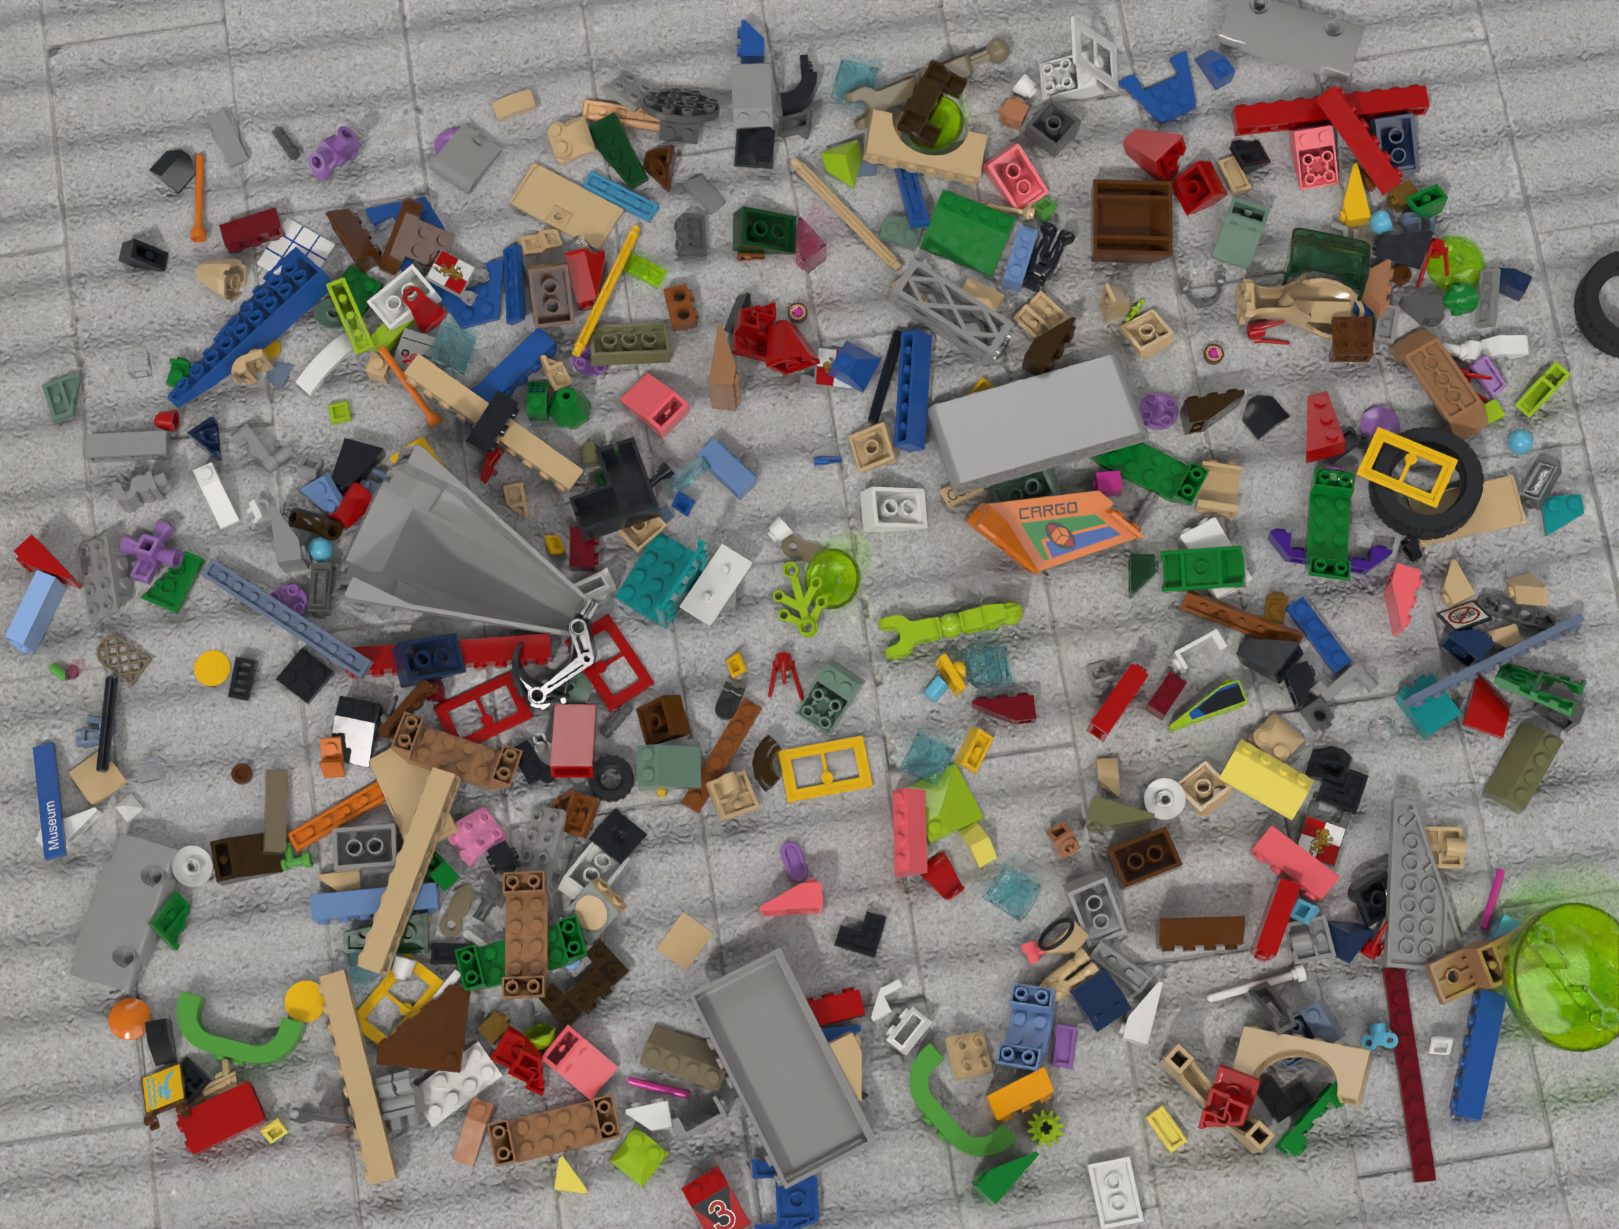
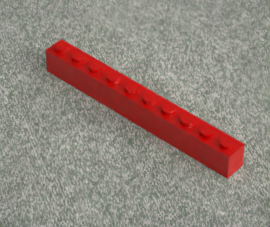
M1418 84L1404 88L1395 86L1387 90L1373 89L1369 92L1354 91L1351 94H1346L1347 96L1344 97L1348 104L1352 102L1358 110L1356 113L1358 119L1361 120L1363 118L1365 121H1370V118L1407 112L1414 113V116L1426 115L1430 107L1426 85L1419 86ZM1320 95L1308 99L1299 97L1291 101L1258 102L1255 105L1240 104L1233 108L1231 114L1234 136L1288 131L1333 124L1315 100Z
M550 634L458 640L465 669L474 667L475 670H485L488 666H495L497 669L507 668V665H512L513 654L519 642L524 643L520 652V660L523 667L530 663L544 666L548 665V662H553L552 638ZM396 644L351 647L374 662L366 675L383 677L384 674L392 673V675L398 676L391 650ZM345 669V672L348 674V676H351V678L360 679Z

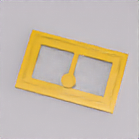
M863 735L784 749L778 752L788 803L873 787Z

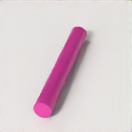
M1497 869L1480 925L1482 930L1488 931L1505 875V871L1502 869Z
M630 1076L627 1081V1085L688 1100L691 1093L688 1090Z

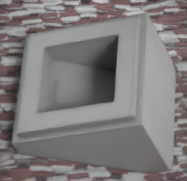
M305 455L297 467V477L309 482L315 481L320 475L324 460Z

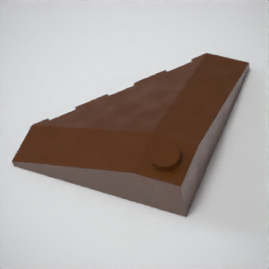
M458 985L446 987L443 994L435 1000H430L420 1008L421 1011L412 1019L408 1018L396 1028L397 1031L387 1039L383 1038L378 1042L376 1064L461 1073L471 991H464L463 986Z

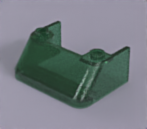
M1295 228L1290 238L1282 285L1287 284L1289 276L1297 277L1302 275L1304 269L1341 276L1344 285L1351 289H1357V301H1361L1369 277L1371 246L1366 241L1306 228Z

